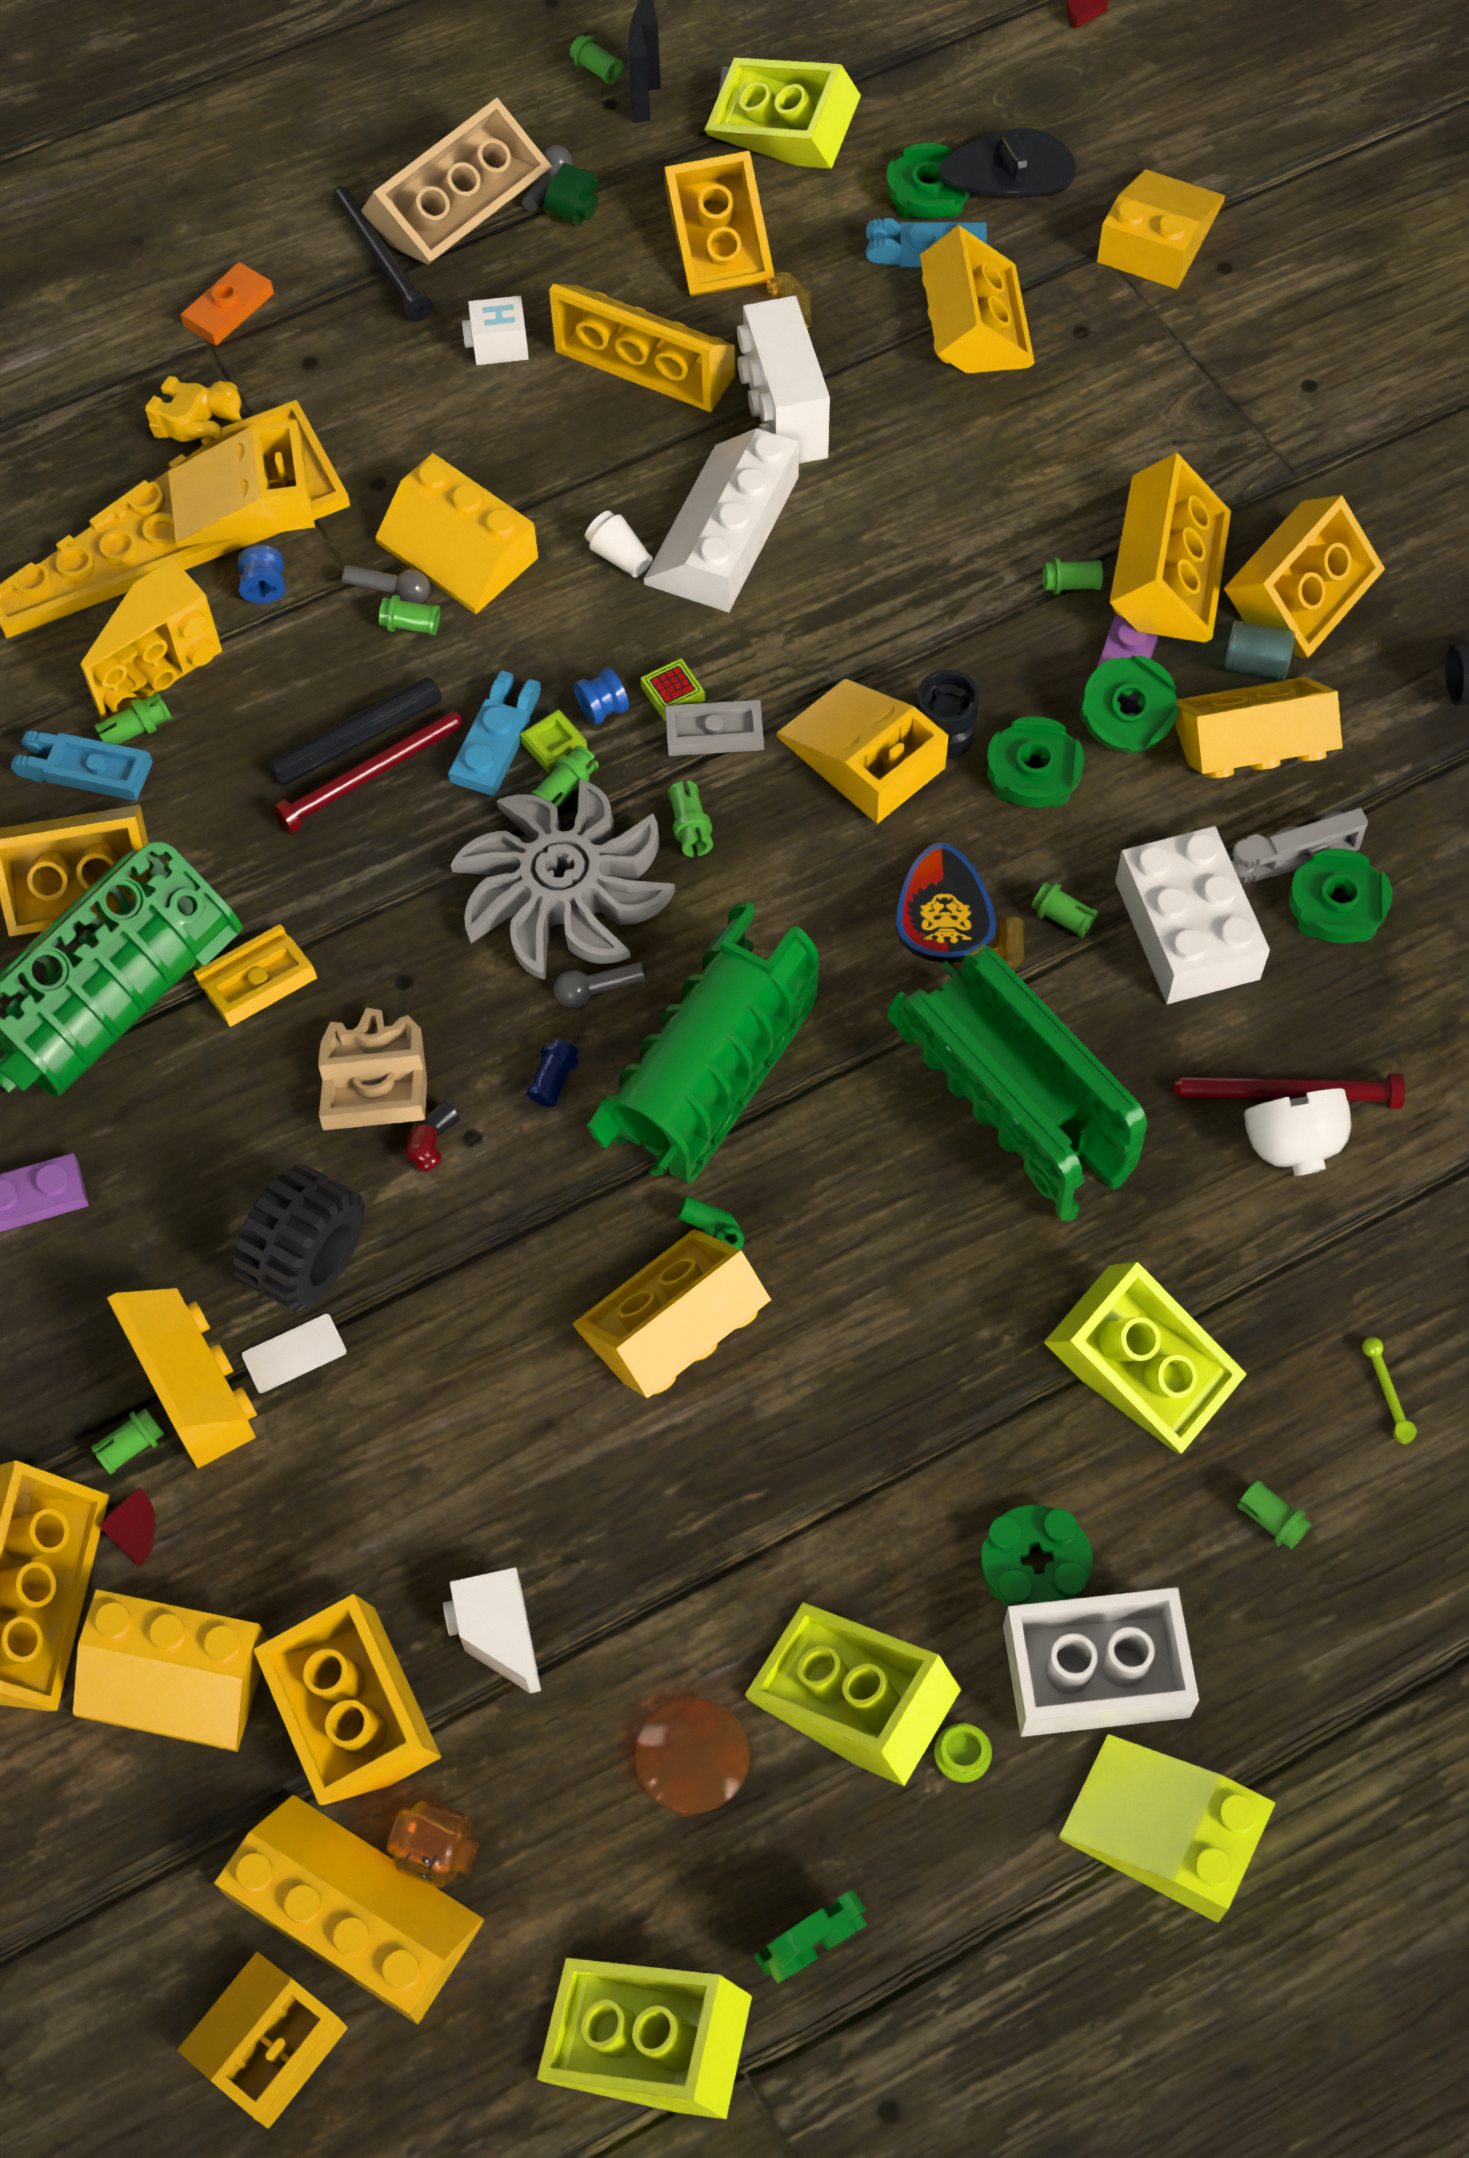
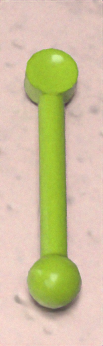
M1369 1337L1364 1340L1362 1350L1366 1356L1372 1359L1396 1423L1393 1429V1437L1401 1444H1408L1416 1436V1427L1412 1422L1405 1419L1381 1355L1384 1349L1382 1341L1377 1337Z

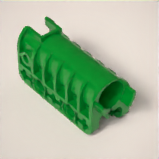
M153 842L122 856L0 971V998L2 996L11 997L15 994L23 997L19 1003L16 998L8 1002L2 1009L6 1017L0 1018V1051L4 1054L0 1058V1085L7 1093L15 1086L25 1091L34 1082L48 1094L59 1098L190 969L205 967L243 930L239 919L226 902L172 846L163 842ZM163 854L168 861L163 864L157 856ZM149 867L145 874L148 878L145 883L142 881L136 882L129 877L131 873L138 877ZM116 886L125 887L127 889L125 892L131 895L133 900L128 903L123 892ZM107 893L116 901V914L107 906ZM93 904H95L100 915L107 921L98 919V915L91 911ZM88 924L96 929L92 934L89 929L84 930L74 941L77 946L74 951L70 949L60 951L55 948L58 943L64 947L75 938L76 932L74 928L77 925L82 927ZM46 956L53 958L58 963L60 968L58 971H56L54 965ZM34 961L39 963L45 971L43 984L38 983L33 977L32 965ZM19 974L30 989H27L20 983L18 979Z
M749 901L739 902L731 909L728 914V926L726 929H721L715 935L703 956V972L688 977L682 986L681 1003L669 1005L661 1016L662 1030L659 1034L646 1036L640 1045V1061L637 1064H629L624 1067L618 1077V1092L615 1095H606L597 1105V1112L587 1124L592 1137L605 1149H607L611 1142L622 1145L627 1139L639 1146L644 1142V1149L659 1156L649 1171L653 1176L663 1175L669 1167L671 1175L687 1184H691L696 1180L802 1026L816 1001L818 994L819 955L814 943L800 927H791L768 960L752 953L754 943L745 938V931L754 919V905Z
M985 944L980 945L965 955L963 968L960 970L954 963H949L948 961L941 964V967L952 979L940 986V992L936 989L927 994L921 989H916L909 995H906L901 991L889 1006L886 1017L898 1029L899 1036L906 1043H917L922 1048V1059L929 1069L934 1071L942 1070L948 1077L947 1087L954 1096L959 1098L967 1097L973 1104L972 1114L980 1124H991L999 1132L998 1144L1006 1152H1017L1023 1158L1024 1172L1044 1197L1052 1199L1056 1203V1215L1062 1221H1073L1077 1218L1079 1210L1078 1203L1073 1199L1074 1191L1084 1183L1079 1158L1091 1168L1110 1189L1119 1188L1139 1161L1147 1128L1146 1115L1129 1091L992 948Z

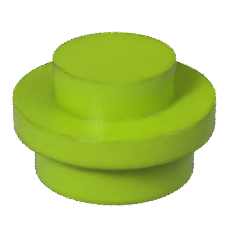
M958 1723L947 1727L941 1732L935 1744L934 1758L937 1767L947 1778L961 1783L972 1782L980 1778L987 1771L992 1758V1748L988 1737L982 1730L971 1724Z

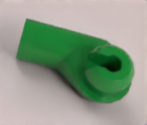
M684 1196L679 1205L676 1219L695 1226L703 1233L740 1250L743 1248L744 1234L731 1213L690 1196Z

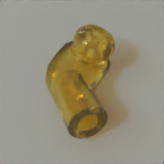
M785 271L777 272L776 277L770 278L767 282L766 287L769 296L773 295L774 300L796 295L806 327L809 328L811 326V293L792 273Z
M1008 917L1000 921L999 946L992 948L1012 970L1020 966L1024 960V921L1016 917Z

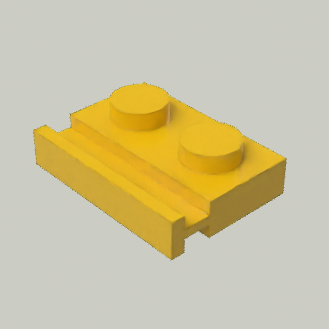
M281 924L212 961L205 967L194 971L200 987L205 990L208 998L229 1027L234 1026L317 979L312 964L293 939L286 934Z

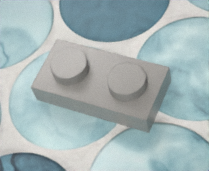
M760 700L665 706L668 756L764 750Z

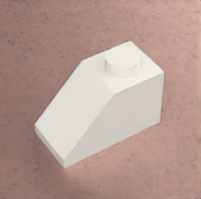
M517 1568L451 1581L450 1587L453 1600L443 1602L449 1636L459 1634L465 1652L527 1692L541 1691Z

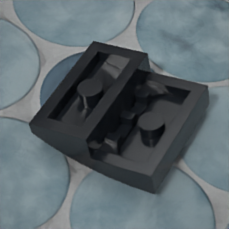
M640 0L633 13L628 38L634 123L651 121L649 91L661 89L658 22L653 0Z

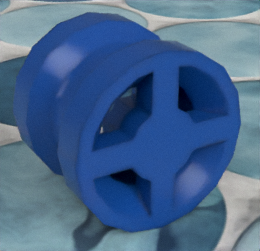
M263 545L251 546L239 553L237 568L241 574L238 581L240 595L245 600L258 604L271 603L280 599L286 590L285 580L281 575L284 569L282 554L277 549Z
M607 667L600 670L597 678L590 681L581 679L574 682L576 699L584 716L591 725L596 726L602 723L605 716L612 712L622 714L628 711L629 702L626 692L612 668Z

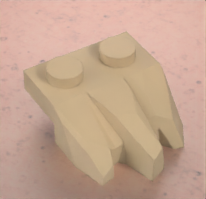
M366 1007L358 1026L353 1030H346L343 1023L330 1022L320 1043L318 1062L322 1077L319 1118L323 1131L425 1120L427 1075L421 1028L409 1015L400 1017L392 1026L384 1027L382 1010Z

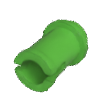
M579 36L570 48V57L578 68L586 67L602 78L607 84H613L620 77L624 66L623 61L598 46V40L593 36Z
M1054 557L1052 562H1044L1042 573L1044 590H1052L1054 595H1059L1061 590H1101L1103 583L1101 560L1061 562L1059 557Z
M393 595L391 599L383 598L379 611L380 626H386L390 632H394L396 628L436 635L440 621V606L400 601V596Z
M1045 882L1034 898L1031 908L1038 912V918L1043 919L1046 916L1077 934L1082 939L1091 927L1098 911L1060 891L1062 887L1060 884L1056 883L1052 886Z
M146 1408L138 1414L134 1410L130 1412V1420L97 1444L90 1446L96 1457L110 1474L114 1473L118 1467L151 1444L153 1448L159 1445L156 1440L163 1436L164 1432Z
M1257 1480L1241 1498V1502L1237 1505L1239 1510L1244 1511L1276 1537L1274 1544L1277 1546L1284 1544L1289 1549H1292L1311 1526V1523L1304 1518L1306 1512L1302 1508L1296 1512L1264 1486V1483L1260 1480Z

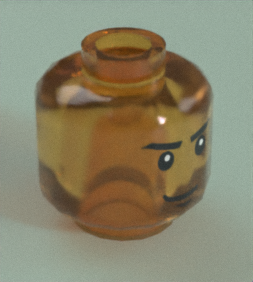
M425 1799L417 1802L412 1809L404 1807L400 1811L388 1840L387 1851L394 1854V1865L399 1873L435 1887H444L454 1879L457 1872L464 1875L468 1874L475 1860L479 1841L470 1838L472 1824L466 1813Z

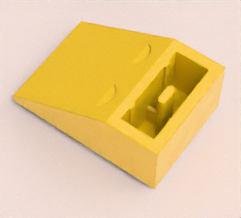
M297 420L250 426L168 471L177 547L315 527L306 456Z
M175 559L133 583L80 664L102 721L132 706L130 701L137 697L143 700L153 695L156 691L167 689L174 681L198 666L207 664L214 656L222 652L206 594Z
M848 679L842 680L777 732V738L876 824L946 767L949 735L916 707Z

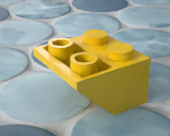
M256 1952L177 2051L255 2120L269 2129L348 2027L338 2016L259 1952Z

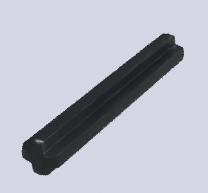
M425 677L271 760L269 766L274 778L279 784L286 786L432 707L442 699L439 687L430 677Z

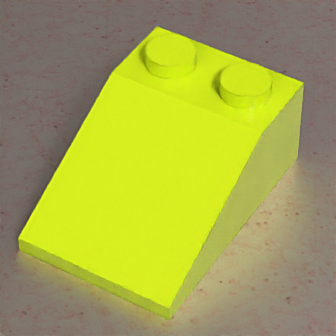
M734 57L705 127V132L709 136L795 166L832 169L861 95L841 64Z
M1138 1262L1109 1265L1044 1342L1080 1380L1177 1454L1184 1452L1246 1376V1373Z
M803 1602L745 1696L752 1703L858 1767L905 1786L961 1689L940 1655Z
M1108 1734L1058 1839L1218 1923L1231 1905L1276 1803L1221 1774Z
M566 1958L537 2079L545 2083L667 2111L727 2119L752 1996L718 1974Z

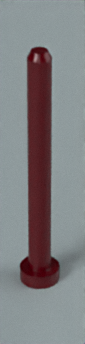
M448 712L291 804L285 799L273 805V811L279 823L288 834H293L302 828L300 820L459 729L463 723L461 716L457 712Z
M1389 1073L1386 1081L1180 1077L1174 1080V1094L1185 1098L1281 1099L1289 1097L1292 1100L1307 1097L1306 1093L1344 1089L1348 1101H1386L1388 1109H1402L1405 1099L1404 1076L1399 1073Z

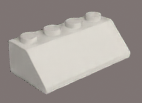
M756 428L716 444L644 578V585L729 613L799 477V441Z

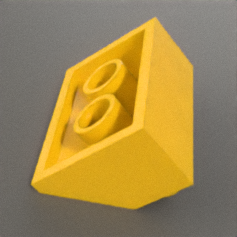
M957 225L920 254L923 271L922 282L926 288L929 305L928 316L932 322L935 339L933 346L936 354L943 362L951 363L965 373L1029 368L1035 361L1015 263L960 225Z
M434 453L401 480L375 537L376 543L411 569L421 571L426 575L429 582L475 615L538 559L534 523Z
M1342 495L1301 501L1225 586L1224 590L1247 626L1298 657L1309 658L1385 568Z
M1306 676L1177 699L1178 715L1174 724L1189 766L1205 774L1207 778L1231 776L1234 774V768L1251 765V768L1256 770L1271 769L1280 766L1281 759L1297 757L1299 761L1320 760L1327 757L1326 751L1342 748L1338 691Z
M135 805L0 828V901L9 937L45 930L122 856L149 844L141 806ZM149 867L140 876L135 877L131 873L129 877L136 882L142 881L145 883L148 880L145 874ZM116 886L123 892L128 903H130L133 897L125 892L127 889L122 886ZM107 893V906L116 914V901ZM93 904L91 911L98 915V919L106 920L100 915L95 904Z
M693 1229L572 1324L626 1386L648 1399L653 1394L668 1389L675 1382L676 1376L694 1361L702 1360L713 1353L717 1343L734 1329L744 1327L752 1322L757 1316L758 1310L771 1301L740 1249Z
M177 1288L119 1292L107 1297L197 1469L256 1438L248 1420L257 1416L243 1387L232 1392L226 1381L225 1376L234 1371L219 1343L209 1348L201 1333L209 1330L210 1326L196 1301L186 1305Z
M96 1589L78 1642L73 1714L75 1717L238 1752L262 1672L253 1649L269 1640L258 1623Z
M355 1594L346 1597L253 1649L318 1804L323 1806L391 1786L442 1758L375 1607Z

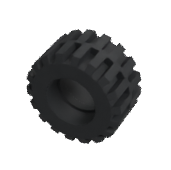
M297 1164L291 1169L288 1168L265 1189L244 1222L234 1254L235 1277L239 1278L238 1280L294 1312H300L302 1309L309 1308L335 1284L355 1251L364 1222L365 1204H363V1197L306 1164Z

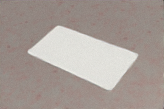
M324 1314L244 1351L242 1358L258 1392L264 1393L345 1355L347 1351L330 1315Z

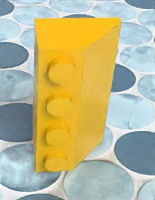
M553 284L549 289L555 352L708 412H712L735 377V345L725 342L719 337L709 336L686 327L682 323L670 321L649 313L640 307L628 305L610 298L601 292H594L579 285Z
M1177 452L1132 476L1109 603L1120 617L1125 618L1138 632L1205 643L1213 638L1231 510Z
M16 1460L0 1465V1705L57 1711L101 1532L98 1525L104 1520L109 1495Z
M295 1795L288 1798L247 1834L214 1882L227 1898L417 2025L484 1922L482 1917L407 1868H404V1866Z

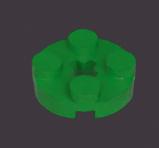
M937 143L915 144L905 148L903 156L895 162L894 158L890 161L887 167L886 191L890 201L896 206V213L904 219L916 217L931 219L944 216L952 218L962 213L964 203L969 198L970 192L945 185L939 180L937 175L940 165L951 155V148ZM924 178H932L933 183H923Z
M1132 655L1131 658L1110 659L1101 664L1086 682L1082 692L1079 714L1089 733L1101 745L1113 751L1134 755L1158 744L1173 727L1178 715L1177 697L1174 692L1176 687L1170 674L1160 664L1147 657ZM1133 693L1140 698L1136 705L1141 712L1138 715L1132 712L1125 715L1120 711L1121 704L1117 701L1119 695L1127 698Z
M1023 717L1013 721L1011 728L1004 730L1000 735L999 730L990 741L986 761L987 775L993 784V791L996 797L1004 802H1012L1017 805L1033 808L1060 807L1069 800L1070 794L1079 785L1082 776L1084 751L1078 739L1076 738L1075 743L1073 738L1065 733L1066 727L1045 717ZM1031 755L1040 756L1042 764L1047 765L1035 769L1025 765L1024 762H1029Z
M1335 848L1314 854L1311 861L1303 866L1301 864L1296 870L1289 890V904L1292 914L1297 919L1299 931L1307 937H1317L1332 943L1346 944L1358 941L1366 942L1372 939L1377 929L1385 921L1391 905L1392 889L1388 877L1383 871L1379 874L1375 868L1370 866V859L1353 850ZM1335 888L1343 889L1344 896L1352 898L1353 901L1338 903L1329 896L1333 894Z
M1044 1505L1020 1506L996 1518L989 1528L980 1556V1570L985 1587L996 1600L999 1598L1006 1606L1078 1599L1087 1586L1093 1568L1090 1542L1085 1532L1077 1525L1075 1517L1064 1509H1053ZM1030 1549H1039L1042 1554L1050 1557L1051 1562L1045 1564L1044 1573L1034 1574L1032 1566L1022 1565L1021 1558L1027 1557Z
M852 1889L838 1897L837 1902L825 1910L821 1908L766 1946L767 1948L754 1954L753 1956L764 1975L768 1977L772 1974L777 1984L819 1958L813 1947L820 1942L823 1943L826 1950H829L867 1926L866 1921L861 1915L866 1911V1908L855 1890Z

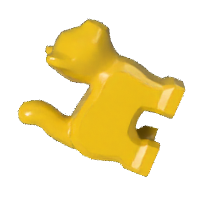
M168 376L161 385L163 394L173 397L172 401L164 403L161 398L153 396L145 408L150 421L149 426L154 437H172L181 442L203 437L219 438L222 434V428L216 422L209 421L213 414L232 423L242 420L239 414L242 401L236 385L221 380L207 388L197 383H181L177 377Z

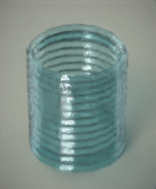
M1236 619L1233 622L1224 664L1225 671L1229 669L1230 672L1234 671V673L1236 671L1238 673L1243 672V674L1247 672L1248 675L1252 673L1253 676L1255 674L1257 676L1261 675L1262 678L1266 676L1267 678L1271 677V679L1276 678V680H1279L1281 678L1282 681L1285 680L1292 655L1295 631L1286 630L1285 628L1282 630L1281 627L1277 629L1276 626L1272 628V626L1267 627V625L1263 626L1257 623L1254 625L1253 623L1249 624L1243 621L1238 622Z

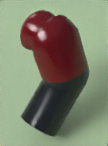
M444 1100L425 1114V1120L416 1121L409 1129L405 1154L409 1162L414 1161L416 1168L420 1172L426 1173L441 1162L442 1155L434 1147L437 1137L460 1121L459 1115L448 1101Z

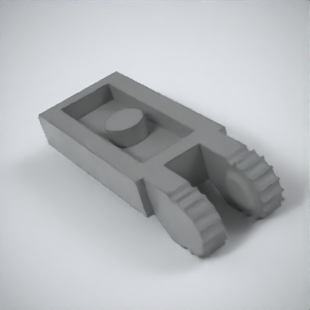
M1358 808L1345 813L1341 811L1329 813L1318 822L1299 828L1297 826L1283 828L1274 836H1271L1270 839L1254 834L1248 836L1247 839L1242 838V841L1237 842V845L1234 846L1232 855L1234 859L1231 863L1240 883H1243V885L1245 883L1250 884V881L1257 882L1298 869L1301 864L1303 866L1313 859L1314 854L1323 850L1335 848L1359 850L1368 820L1362 809Z

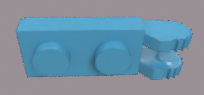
M892 218L874 219L866 227L867 239L870 242L866 247V256L869 262H873V264L878 263V265L883 263V265H900V267H922L920 254L957 225H960L987 244L986 223L900 222L899 224Z
M506 671L499 672L497 679L492 685L489 699H485L448 773L450 783L491 796L496 795L521 744L520 733L527 730L531 724L530 716L540 695V682L529 679L519 695L517 707L514 708L505 705L513 688L514 676Z
M30 730V732L26 731L21 745L27 751L32 752V754L48 757L47 760L19 754V756L16 755L10 766L14 773L27 780L31 779L36 782L46 780V782L137 801L153 761L150 753L144 750L64 733L53 735Z

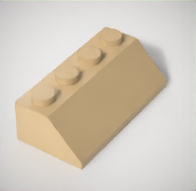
M495 98L376 189L361 212L389 246L429 265L548 172L552 165L501 101Z

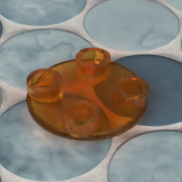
M689 1698L677 1700L663 1706L645 1723L636 1744L635 1763L643 1787L655 1801L681 1816H692L708 1812L725 1804L740 1789L749 1770L750 1751L743 1727L727 1709L709 1700Z

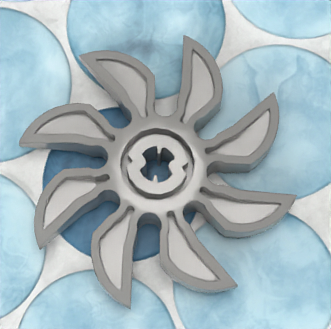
M579 780L578 813L574 821L575 826L572 830L565 832L561 831L557 807L544 798L535 795H513L497 800L498 808L532 840V843H523L518 837L507 831H496L472 840L455 856L451 863L452 872L495 875L486 877L476 887L468 900L464 919L470 943H473L506 919L513 917L510 924V936L516 959L527 972L541 979L546 978L547 944L551 936L550 931L552 927L558 924L565 925V935L569 951L582 960L608 964L630 958V951L595 918L593 913H603L605 917L618 925H631L653 917L671 900L675 893L674 884L633 881V879H638L646 872L657 854L659 833L654 814L652 813L619 837L611 840L614 832L611 805L606 795L589 782Z

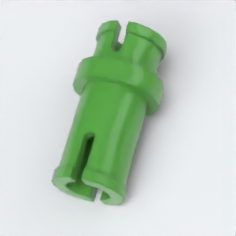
M156 691L153 695L143 700L137 697L130 701L132 706L100 723L93 724L102 741L121 745L145 731L148 735L157 731L156 725L172 719L159 693Z
M577 745L568 756L562 755L554 763L555 770L529 795L544 798L558 808L575 790H579V780L589 782V775L595 772L599 767V763L597 760H593L589 764L595 756L585 747Z
M683 781L673 784L667 791L676 820L673 824V832L677 841L682 843V851L685 855L693 857L692 845H695L697 855L702 856L707 854L713 847V841L710 837L712 832L711 820L707 814L703 813L696 783L687 781L686 786L689 794L686 795Z

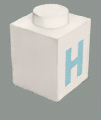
M521 296L468 301L470 320L462 321L465 348L474 347L476 365L529 360Z

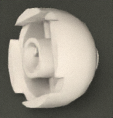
M1344 1089L1306 1093L1307 1097L1292 1100L1289 1097H1285L1245 1110L1246 1131L1255 1151L1263 1160L1276 1167H1293L1295 1176L1325 1170L1324 1160L1343 1149L1348 1142L1352 1127L1349 1103Z

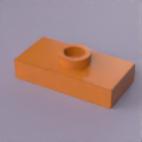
M238 262L180 314L183 326L214 346H217L274 294L272 282L241 262Z

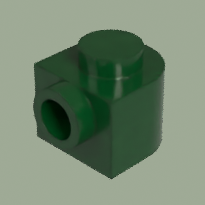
M563 163L547 188L544 199L545 212L577 226L581 225L584 220H590L598 205V196L595 195V191L599 187L598 179L588 170Z

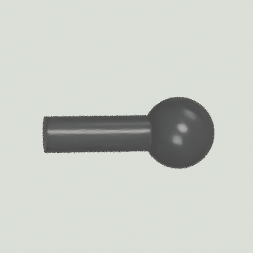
M550 145L542 151V154L552 165V168L537 179L524 196L522 205L527 210L534 212L538 209L546 195L552 178L563 163L573 165L570 152L561 145Z
M346 564L344 566L342 583L394 593L400 596V601L418 604L429 596V580L419 570L407 569L398 575Z
M643 961L587 975L580 970H567L557 977L553 987L554 996L558 1003L566 1008H580L586 1005L594 994L647 981V971Z

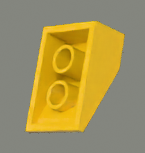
M750 151L665 167V189L690 297L775 281Z
M1145 169L1118 195L1104 220L1097 262L1178 289L1224 202L1225 195Z

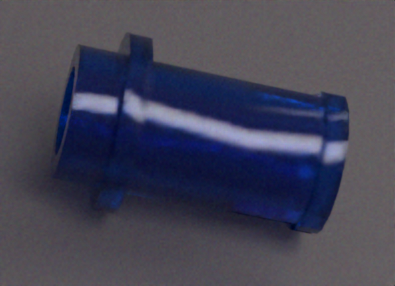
M551 1039L548 1045L541 1047L540 1055L543 1058L531 1087L527 1090L526 1095L529 1099L546 1107H556L558 1097L570 1070L576 1069L579 1064V1060L576 1058L578 1049L575 1046L560 1039Z

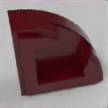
M1067 0V17L1070 24L1077 29L1107 12L1108 0Z
M139 1487L98 1525L138 1567L144 1563L152 1551L156 1528L154 1507L145 1492Z

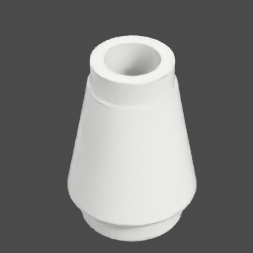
M605 511L597 516L586 530L585 538L590 542V549L634 578L639 577L650 566L653 557L647 552L622 515H614L611 511Z

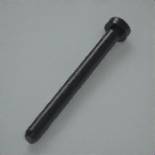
M336 187L333 194L334 200L402 299L400 308L407 320L419 322L425 319L433 308V303L426 292L415 289L373 225L361 212L362 209L346 187Z

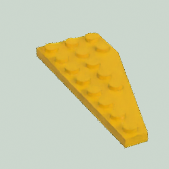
M297 400L222 428V434L219 438L204 437L201 439L202 447L191 455L185 457L181 454L169 462L171 470L250 426L297 420L306 456L314 520L350 506L348 494ZM167 471L150 483L144 480L89 520L91 526L77 537L73 538L68 535L56 544L58 550L36 565L30 562L0 584V625L7 639L127 593L134 582L172 559H175L186 570L279 533L177 547Z

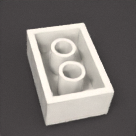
M796 295L743 305V325L737 326V337L741 353H744V356L737 358V364L742 384L749 383L751 388L748 391V401L752 417L760 416L762 424H759V429L799 441V464L828 458L830 396Z
M1216 826L1121 851L1115 882L1166 1005L1261 979L1270 949Z
M1178 1587L1008 1606L1003 1629L1021 1737L1191 1717L1199 1702V1696Z

